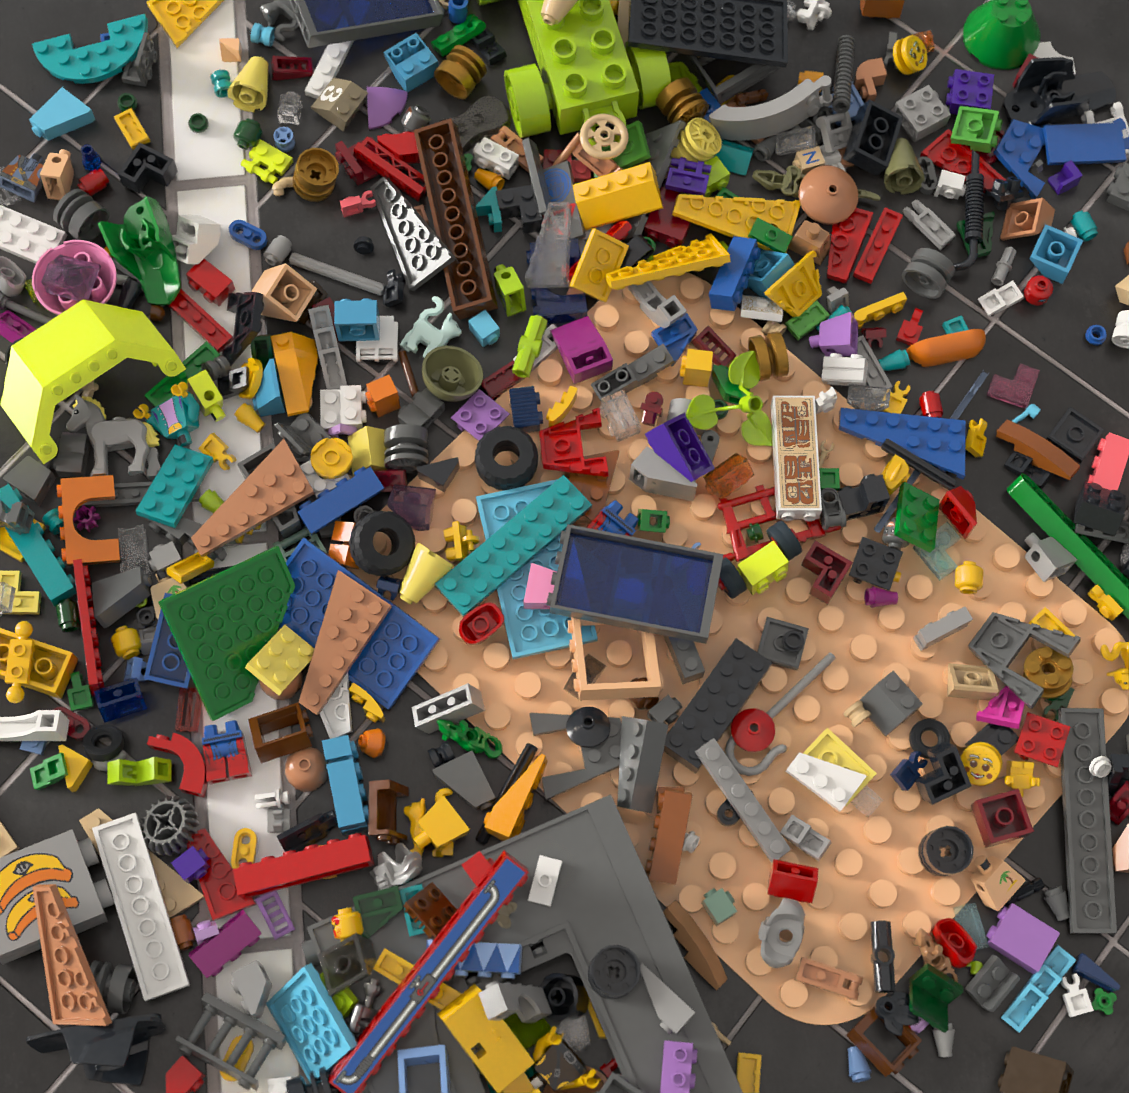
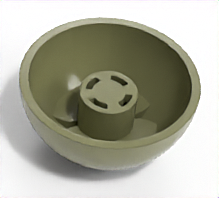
M437 347L425 356L422 364V377L427 389L435 397L444 401L458 402L469 398L478 390L483 380V371L478 360L466 350L458 347Z

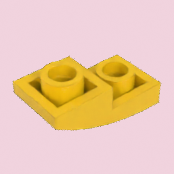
M569 386L568 392H564L562 395L561 403L555 402L554 407L549 408L546 420H549V427L562 422L568 415L576 401L578 388Z
M352 683L349 688L350 695H352L351 699L361 705L363 702L365 703L363 706L364 713H366L365 717L375 723L377 721L384 723L385 717L377 702L364 689Z

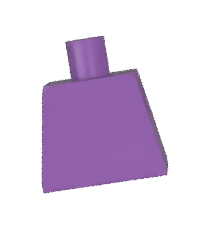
M852 312L821 322L819 335L809 337L811 348L820 347L827 357H830L832 353L841 354L842 357L857 354L858 322Z

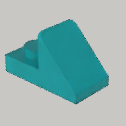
M492 187L475 208L478 216L488 215L489 225H493L494 232H501L502 220L496 197L497 187Z

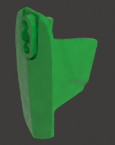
M146 196L142 201L129 207L124 215V224L101 221L98 223V226L111 255L121 266L140 281L148 303L169 305L174 301L181 289L175 247L163 209L155 199Z

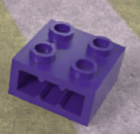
M955 69L953 76H949L947 83L950 93H947L945 105H948L950 114L957 115L960 106L991 110L994 74Z

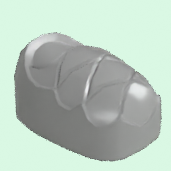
M0 256V290L8 297L19 295L24 288L27 276L10 259Z

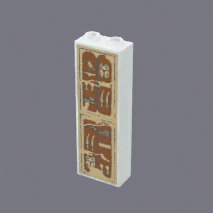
M773 396L771 401L776 519L792 521L794 519L814 521L820 518L822 511L815 396Z

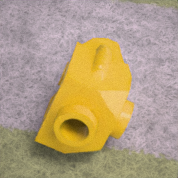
M896 454L888 462L881 474L883 475L889 496L898 489L900 484L907 482L910 477L908 473L910 467L904 459Z

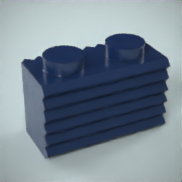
M534 386L509 389L514 427L522 429L525 433L540 431V424H543L542 411L538 412L537 405L540 404L539 392H535Z

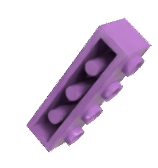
M664 1041L660 1093H689L690 1088L694 1089L695 1074L691 1073V1065L696 1064L697 1049H693V1043Z

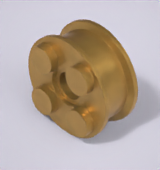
M1042 647L1032 651L1026 657L1023 677L1044 689L1041 698H1057L1065 694L1071 687L1074 667L1070 657L1068 658L1050 647Z

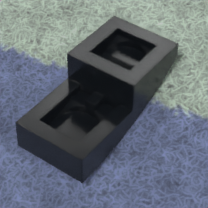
M487 28L470 39L490 66L507 57L506 51L496 42L494 34Z
M245 366L231 370L228 376L218 378L217 389L223 400L236 396L249 387V367Z
M1014 451L1004 466L1018 477L1021 474H1026L1042 490L1053 476V473L1032 465L1033 458Z

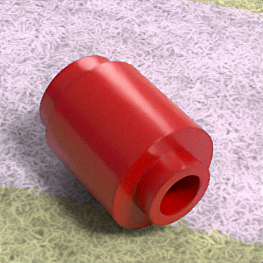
M102 169L93 170L79 179L80 184H78V187L92 196L104 189L109 180Z
M934 391L924 392L919 398L922 416L942 418L943 408L940 395Z

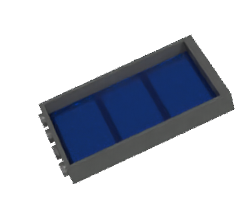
M289 0L308 48L440 26L444 17V9L440 6L438 0Z
M567 524L566 531H562L560 537V544H563L562 552L557 551L555 564L559 565L558 571L553 572L551 585H554L553 593L549 592L546 605L550 606L551 614L704 644L707 643L724 554Z

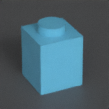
M486 310L468 320L469 330L482 347L494 344L500 337V328Z

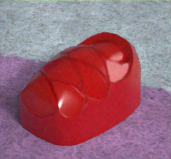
M488 602L470 611L460 621L459 635L466 644L477 645L492 636L503 625L504 615L494 603Z
M945 918L938 921L932 929L935 943L943 947L942 954L950 959L951 966L955 968L966 967L972 962L976 953L977 946L974 940L954 919Z

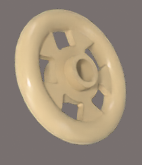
M597 114L590 117L583 124L580 131V142L583 149L590 156L597 159L608 160L615 158L625 150L628 144L629 135L625 124L619 118L610 114ZM607 122L615 126L613 130L605 126ZM597 124L599 128L593 132L590 128ZM601 134H607L608 137L603 138ZM614 135H620L619 143L613 142ZM594 137L597 144L591 146L588 139ZM610 145V151H602V147Z

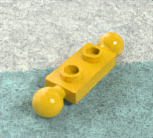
M21 621L16 625L15 633L18 639H10L5 683L12 684V687L6 693V697L11 703H19L24 699L25 693L21 685H29L35 642L27 640L33 633V627L27 621Z

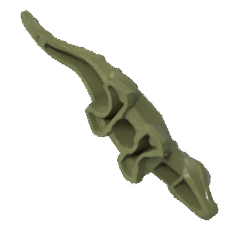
M795 165L787 167L785 175L771 170H755L752 177L767 190L780 189L785 195L799 198V187L805 174H802L801 170ZM829 188L831 192H835L833 188ZM858 189V198L880 201L879 195Z

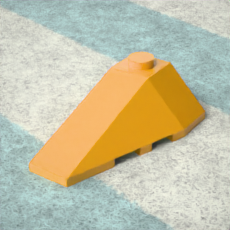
M294 332L273 335L271 340L288 417L307 413L310 408L312 386L316 376V364H318L319 359L315 340Z
M541 754L494 805L492 811H488L484 824L489 834L501 841L521 834L526 822L524 812L531 808L534 794L532 790L538 788L548 762L546 755Z

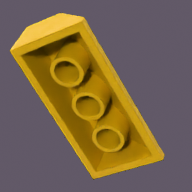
M650 162L573 185L576 204L586 231L663 208L656 172Z

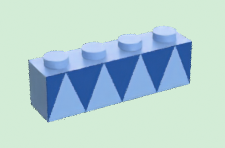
M427 940V948L434 940ZM473 943L468 949L470 953L462 963L459 961L454 967V976L466 977L468 972L477 973V977L491 978L492 974H501V978L515 979V975H521L522 946L521 944Z

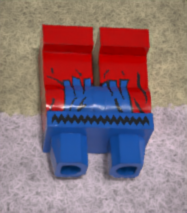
M615 500L602 508L586 528L632 536L636 532L634 528L639 519L631 513L624 520L619 517L618 514L623 509V506ZM578 538L575 540L587 551H594L592 555L604 565H610L614 545L600 544L599 542Z
M236 720L225 722L226 733L218 734L217 725L204 726L202 744L206 764V779L210 785L230 781V778L236 780L252 776L244 733L240 730Z

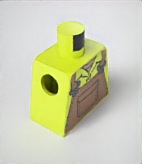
M206 369L187 379V391L194 395L195 400L200 405L202 414L204 416L211 414L215 422L222 420L226 416L222 410L223 398Z

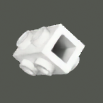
M486 137L483 138L481 143L478 142L473 149L474 162L483 169L486 168L496 174H500L501 178L504 177L509 180L519 165V154Z

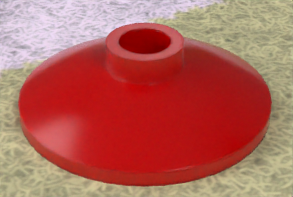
M755 708L745 709L734 718L731 725V735L734 742L741 749L748 752H759L766 749L772 743L775 736V725L772 718L766 712ZM756 725L758 731H751L750 726Z

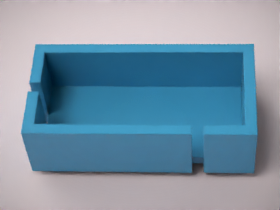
M348 735L322 740L325 760L329 762L326 765L338 827L342 835L368 830L369 809L367 805L364 806V801L368 800L363 783L360 784L359 781L363 780V774L359 762L355 761V759L359 758L355 741H351Z

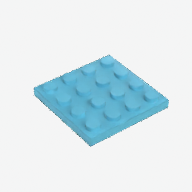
M312 963L304 966L266 1003L282 1034L286 1036L287 1043L310 1083L311 1071L315 1072L319 1080V1068L325 1066L327 1071H329L342 1057L357 1046L353 1033L347 1027L342 1013L338 1011L330 992L326 990L319 973L314 969Z

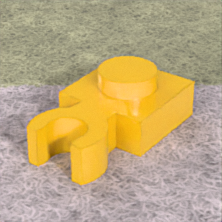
M897 381L893 388L894 393L888 392L879 411L901 414L907 402V399L903 397L908 395L910 386L908 385L906 390L902 391L899 389L900 381Z
M211 433L198 448L203 454L213 457V463L219 461V466L225 471L230 469L226 464L227 459L231 463L237 461L234 455L225 452L229 447L215 433Z
M1098 585L1094 586L1087 593L1092 600L1098 603L1097 607L1100 613L1111 621L1124 611L1109 594L1106 596Z

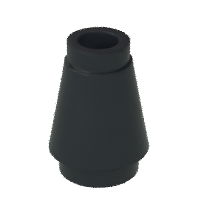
M126 279L125 283H122L117 306L130 309L142 292L140 290L142 285L133 280Z

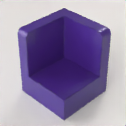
M1070 160L1064 164L1059 173L1048 178V183L1056 194L1060 195L1077 186L1083 175L1073 161Z

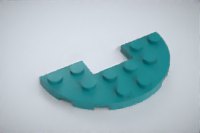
M145 14L107 23L110 40L74 49L71 35L66 34L32 43L33 50L42 66L56 78L63 81L64 79L71 80L79 84L99 82L120 73L122 67L129 61L133 62L135 60L143 34L148 32L147 17Z

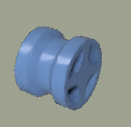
M288 127L276 129L273 136L277 149L282 152L291 151L295 146L292 130Z

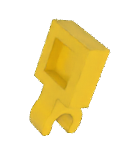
M982 418L979 424L974 420L970 421V429H968L965 440V449L975 457H983L987 440L984 436L987 422Z

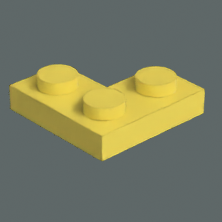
M0 571V614L39 615L41 593L39 591H20L22 576L20 571Z

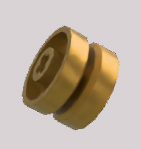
M776 331L767 333L765 339L761 335L749 337L748 351H755L760 369L759 381L770 379L771 374L776 378L787 376L789 373V361L782 334Z

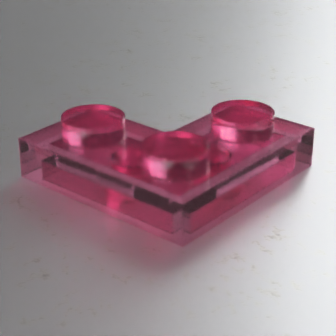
M1019 364L1013 381L994 374L987 396L1026 409L1040 370Z

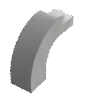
M646 281L642 285H629L628 287L640 303V309L649 319L662 328L669 327L685 316L687 312L675 295L669 299L664 298L651 281Z

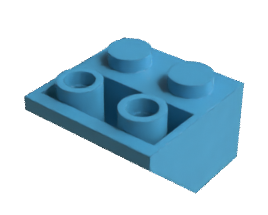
M417 33L383 52L396 80L407 93L433 78L435 70L439 67L438 60Z

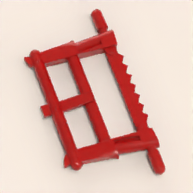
M763 485L755 487L756 492L730 500L719 498L720 503H718L717 508L723 512L727 528L726 534H730L734 553L724 554L723 558H727L730 562L734 561V559L736 562L747 559L750 555H753L771 542L767 541L746 547L741 530L749 528L750 523L752 525L756 523L762 524L776 520V511L772 510L768 497L775 495V487L765 489ZM760 500L765 514L737 522L733 507ZM816 519L814 521H806L808 530L796 534L799 538L798 541L805 543L809 538H822L826 536L825 533L840 530L842 527L834 526L829 527L828 530H823L819 519Z

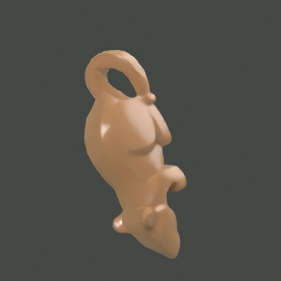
M920 928L913 944L920 947L924 965L929 963L945 975L951 973L952 979L958 983V977L954 973L950 959L942 954L943 947L932 941L933 938L930 934Z

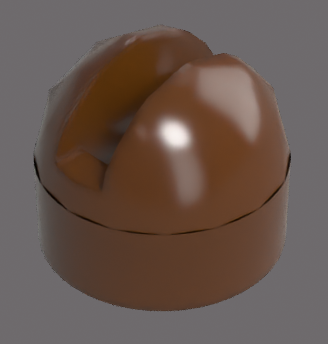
M151 304L150 321H161L165 316V310L162 306Z

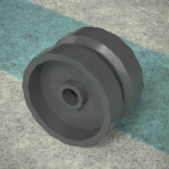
M920 248L916 250L910 261L911 263L903 271L902 279L915 293L926 298L936 299L942 295L947 283L952 279L955 267L942 253L930 248Z

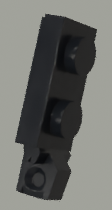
M334 810L324 814L320 813L277 835L285 852L291 850L298 852L328 836L327 832L331 830L330 828L338 824L336 813Z

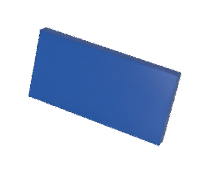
M1121 123L1045 125L1043 127L1048 165H1064L1070 160L1074 164L1122 163L1126 161Z

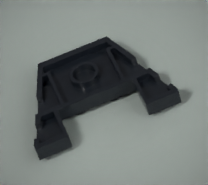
M245 292L244 294L229 293L227 311L236 312L233 343L222 350V356L228 360L230 367L262 328L261 313L264 309L263 294Z

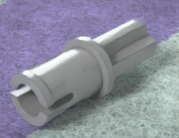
M1006 247L1000 261L997 262V269L991 279L993 284L998 286L1004 284L1008 272L1012 269L1011 264L1017 253L1013 247Z

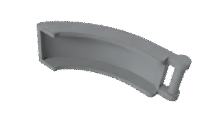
M825 75L814 83L810 79H806L783 96L755 106L728 107L724 104L709 115L710 123L716 128L720 138L723 140H754L779 134L798 125L809 116H814L823 106H830L833 103V96L830 94L831 78ZM822 89V95L819 97V91Z

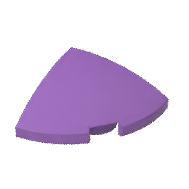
M367 87L369 130L378 129L392 123V117L397 113L401 114L405 108L407 92L394 88Z

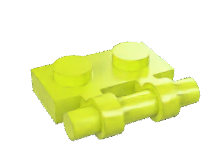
M260 139L258 145L253 147L248 153L249 158L253 159V161L243 159L241 166L246 168V171L250 174L254 173L260 176L264 182L274 184L278 181L274 174L277 173L283 176L293 163V158ZM260 165H263V166H265V167L268 168V169L264 170V169L260 168L259 166H260Z

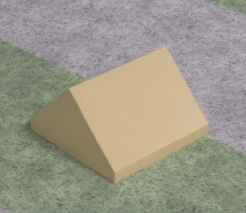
M948 664L947 697L990 701L997 695V682L994 673L988 667Z

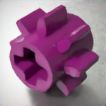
M83 505L82 508L76 510V517L73 518V522L77 524V528L80 531L85 528L90 532L92 528L98 527L97 520L101 517L98 513H95L96 509L94 506L89 509Z

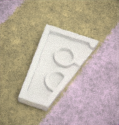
M348 672L320 712L330 739L352 732Z
M800 752L785 771L839 812L867 776Z

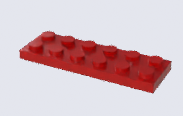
M82 559L73 560L88 682L92 696L101 695V688H105L102 671L98 669V667H102L99 649L95 648L99 646L96 627H92L96 626V618L94 617L92 606L93 595L91 587L88 586L91 585L88 566H83Z

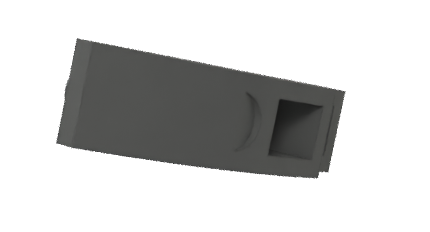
M661 344L632 363L621 365L593 382L591 386L600 401L604 402L647 383L657 377V373L675 362L665 345Z
M182 517L176 528L146 518L149 523L148 527L156 533H159V531L164 533L168 541H173L174 544L178 542L182 546L187 541L196 548L191 537L202 524ZM221 547L207 556L213 560L217 558L223 561L227 553Z

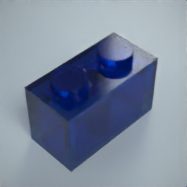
M137 677L94 691L104 723L147 709Z

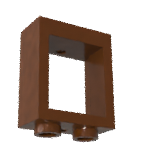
M299 702L248 719L254 747L261 764L312 747L310 737L314 735L310 724L306 725L310 720L306 709L302 710ZM297 723L300 724L301 731L265 743V734Z
M874 1006L846 1036L885 1077L892 1072L896 1075L905 1066L903 1061L906 1057L910 1060L919 1051L917 1046L922 1040L909 1026H903L901 1036H895L906 1047L890 1063L863 1034L879 1018Z

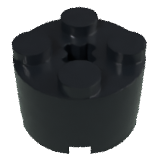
M553 973L546 976L542 984L538 986L543 988L552 1014L546 1016L547 1018L555 1021H574L587 1012L589 996L581 978L570 974Z

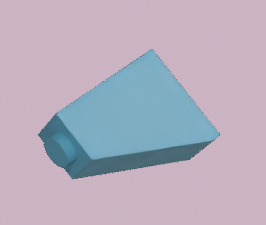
M62 87L29 120L32 125V131L38 137L43 136L49 141L90 124L96 119L88 106Z

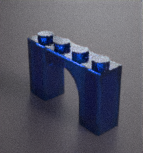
M578 238L529 243L530 251H526L527 263H531L532 268L528 269L529 281H533L534 287L530 288L531 299L536 301V306H533V316H542L547 320V324L573 322L587 317L585 293L556 295L550 292L543 284V279L549 271L555 268L573 266L580 259Z

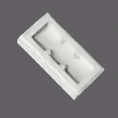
M539 856L528 901L551 907L562 866L561 860Z

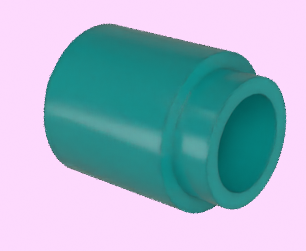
M1081 210L1072 216L1073 219L1070 223L1079 239L1087 242L1098 235V228L1088 211L1084 212Z

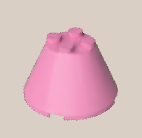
M85 240L63 242L64 244L54 249L52 247L48 249L37 261L32 275L33 290L42 306L56 315H60L83 299L106 304L114 292L117 282L116 267L110 255L95 243Z

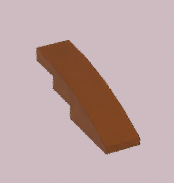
M1007 419L997 430L996 437L1015 444L1014 451L1033 458L1032 465L1068 480L1080 469V465L1061 449L1019 424Z

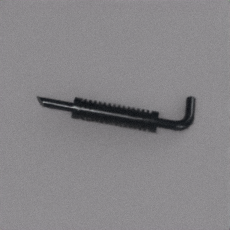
M972 150L971 174L966 176L964 240L970 244L969 256L965 261L953 264L955 272L966 270L974 265L978 256V244L983 241L984 175L979 173L980 155Z

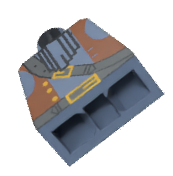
M33 153L29 159L18 155L0 172V187L35 203L43 184L40 176L44 166L42 165L44 161L42 156Z

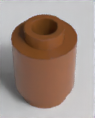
M186 914L170 919L180 950L193 947L196 937L191 921L187 919Z

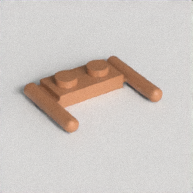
M577 132L553 164L554 166L565 162L572 153L599 177L624 170L612 159L601 160L590 156L581 145L580 132Z

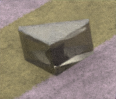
M588 654L584 658L587 684H594L606 668V665ZM572 672L563 689L579 700L578 691L575 692L574 679H577L576 672Z

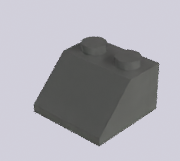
M894 671L884 677L860 699L864 709L869 710L871 713L869 719L885 737L914 714L923 704Z

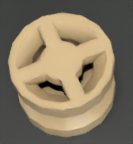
M768 321L761 332L767 335V333L779 331L783 335L787 326L775 321Z
M861 700L854 703L843 713L845 717L851 719L853 727L858 726L871 715L869 710L864 709Z

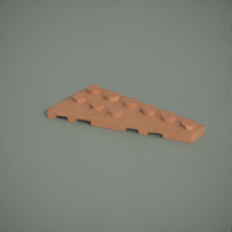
M285 439L276 446L191 537L200 556L205 557L315 494Z
M339 570L299 699L301 705L316 715L320 714L392 608V605Z

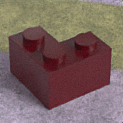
M816 540L804 557L801 566L818 575L809 594L828 605L853 562Z

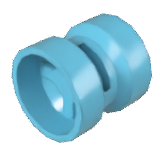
M254 23L250 35L251 42L257 44L261 42L265 46L271 47L275 40V28L271 26L263 27L262 24Z

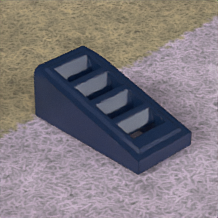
M1081 953L1076 957V961L1071 969L1072 973L1111 993L1119 990L1120 985L1086 954Z

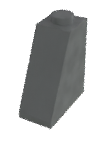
M139 566L92 583L94 617L103 628L109 627L151 595L150 586L152 585V580L148 573L145 574Z
M473 751L432 770L434 777L439 782L450 788L455 795L475 811L481 809L483 812L492 808L496 797Z

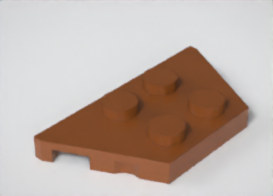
M618 450L584 456V459L606 456L609 477L571 472L569 474L568 480L592 504V508L583 515L590 521L606 505L619 457Z

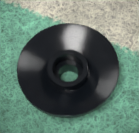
M595 707L577 709L569 716L566 723V731L570 740L576 745L586 748L602 744L608 738L611 729L608 716L602 710ZM592 722V724L589 726L585 725L584 723Z

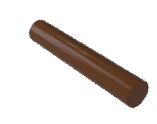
M400 351L398 355L413 397L419 390L406 351Z

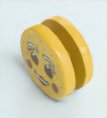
M910 35L895 42L893 58L901 73L910 75L926 67L927 52L920 38Z
M973 743L961 755V760L971 784L977 786L988 785L997 779L1002 770L1003 761L1001 754L989 743Z

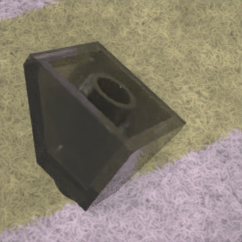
M357 933L318 955L330 997L370 976L377 962L372 942Z

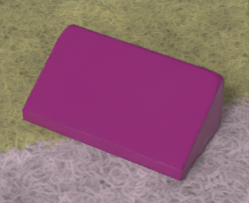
M9 310L0 314V335L11 343L37 330Z

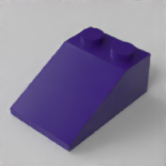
M685 412L645 433L648 443L654 452L689 481L692 482L715 469L691 423L686 418Z

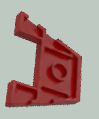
M600 408L593 409L592 413L585 416L583 414L575 416L576 419L564 423L563 421L539 431L543 469L609 477L606 456L584 459L580 431L602 427Z

